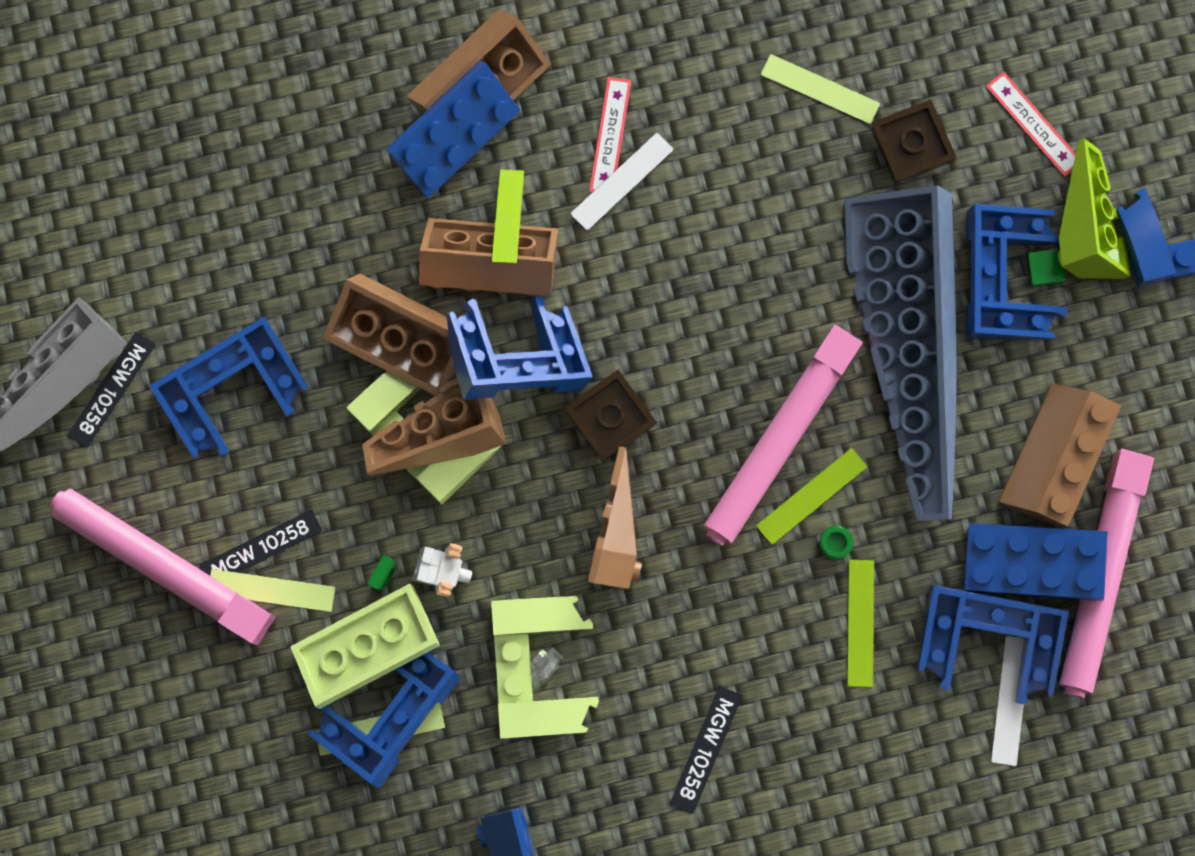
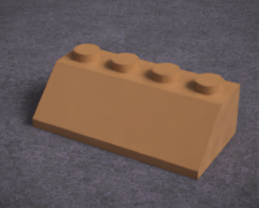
M498 9L406 97L422 116L479 61H482L488 65L514 100L551 64L518 17Z
M428 218L420 247L419 285L430 286L435 289L449 287L460 288L465 291H495L499 294L520 293L528 294L532 297L551 296L558 229L520 226L517 263L492 262L495 223Z
M360 273L346 280L322 339L435 396L441 392L439 388L448 381H451L456 374L446 316Z
M1052 383L998 503L1050 528H1067L1122 405L1091 391Z

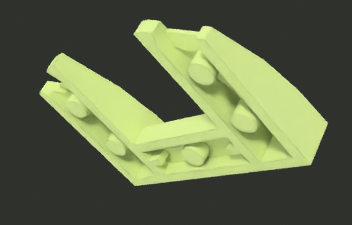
M386 371L346 408L374 436L393 421L400 422L403 420L397 411L421 388ZM501 446L474 456L407 468L406 470L442 505Z
M576 596L491 601L500 739L587 732L588 728L582 726L589 705L597 708L599 703L598 697L533 701L528 634L593 629V623L590 618L583 622L573 603L579 601Z

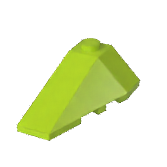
M1085 138L1078 140L1059 233L1060 251L1058 252V260L1064 269L1078 278L1126 279L1131 277L1128 250L1125 238H1118L1114 220L1119 219L1117 209L1113 208L1109 198L1106 196V192L1111 187L1101 151Z

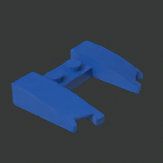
M1146 188L1140 189L1134 194L1138 200L1127 210L1121 206L1117 208L1118 222L1122 236L1125 238L1128 257L1137 288L1195 275V239L1167 245Z
M974 204L967 210L966 242L971 243L970 304L966 306V338L990 340H1052L1055 338L1056 335L1048 332L1055 316L1061 319L1066 316L1068 307L1007 303V245H1059V235H1054L1047 221L1048 218L1056 214L1054 210Z
M534 297L531 303L541 351L506 354L493 353L476 299L466 302L464 308L467 313L458 319L454 312L451 311L446 318L451 353L463 400L493 398L499 390L551 387L553 393L583 391L593 376L568 307L563 306L560 314L556 315L545 310V298Z
M265 317L260 318L149 386L193 457H198V450L218 448L219 455H225L230 452L198 397L251 364H255L287 417L295 410L289 405L299 389L302 388L307 391V384Z
M930 584L917 669L923 672L925 667L929 668L942 678L938 685L945 690H950L961 626L1024 637L1015 702L1019 704L1028 703L1026 694L1042 689L1046 690L1048 696H1053L1069 611Z
M430 652L395 669L408 680L368 734L364 733L329 705L321 709L314 705V709L323 711L319 732L309 730L308 735L370 784L380 788L399 763L400 759L397 756L437 702L440 704L444 702L462 677Z

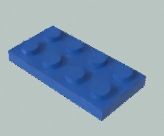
M479 61L398 137L386 151L418 191L428 199L521 110L488 65Z
M969 523L965 591L1104 601L1108 531Z

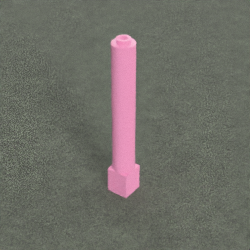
M833 326L801 378L705 522L704 528L708 530L705 535L707 538L720 546H723L725 542L728 544L733 543L863 343L861 340L839 326Z
M1122 448L1113 453L1104 492L1107 493L1097 531H1108L1104 601H1079L1059 685L1065 688L1064 694L1084 699L1086 693L1093 694L1140 500L1146 494L1154 457Z
M68 489L65 492L60 491L53 498L50 504V508L53 509L51 514L53 518L201 610L248 642L258 646L276 617L236 593L72 489Z

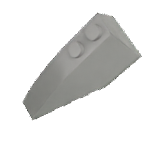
M80 297L33 344L27 352L31 358L21 371L15 368L8 377L11 384L5 393L0 395V452L30 434L59 412L87 385L95 382L100 371L110 361L115 360L121 354L122 348L127 344L120 334Z

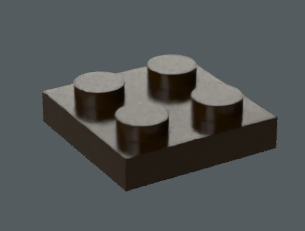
M932 100L873 121L869 126L894 184L955 162L957 158Z
M616 370L564 407L565 412L603 463L617 454L619 447L625 448L657 425V421L619 370Z

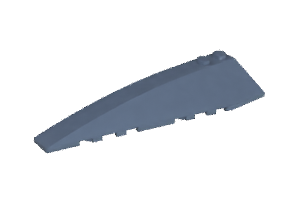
M936 185L845 198L847 265L849 273L856 275L857 288H854L857 302H860L864 316L862 321L865 332L869 334L872 348L870 350L884 401H887L889 407L892 430H895L898 440L900 460L904 462L907 473L906 482L917 521L952 520L956 434V302L952 193Z

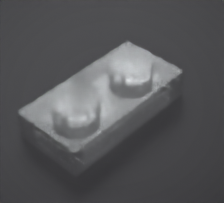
M553 647L548 653L542 649L530 664L531 668L534 669L530 675L543 686L564 661L563 656Z

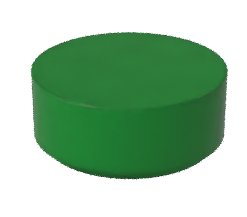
M842 526L827 528L819 538L821 553L831 560L845 558L851 552L854 544L851 533Z

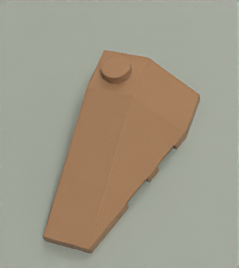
M458 379L448 381L439 388L441 391L439 394L426 403L423 401L419 402L413 407L415 409L413 413L400 422L393 421L362 444L367 473L371 476L474 456L506 444L500 415L493 399L463 400Z
M619 447L610 483L609 497L602 517L601 533H599L588 582L629 589L631 581L638 583L642 563L636 562L637 547L627 448Z

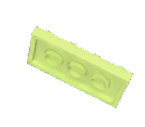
M408 584L290 647L315 707L321 709L437 648L440 644L414 586Z

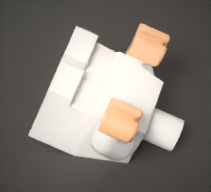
M450 543L445 552L429 547L420 548L412 581L436 586L435 591L437 595L450 597L453 587H456L457 581L469 584L472 571L461 568L460 552L462 551V546Z

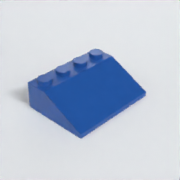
M523 807L481 818L482 825L477 826V833L481 847L488 846L490 856H535Z

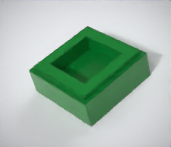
M1060 250L1032 252L1026 255L1030 287L1058 285L1065 282L1064 268L1058 260V252Z
M383 554L367 584L379 592H384L398 566L397 562Z

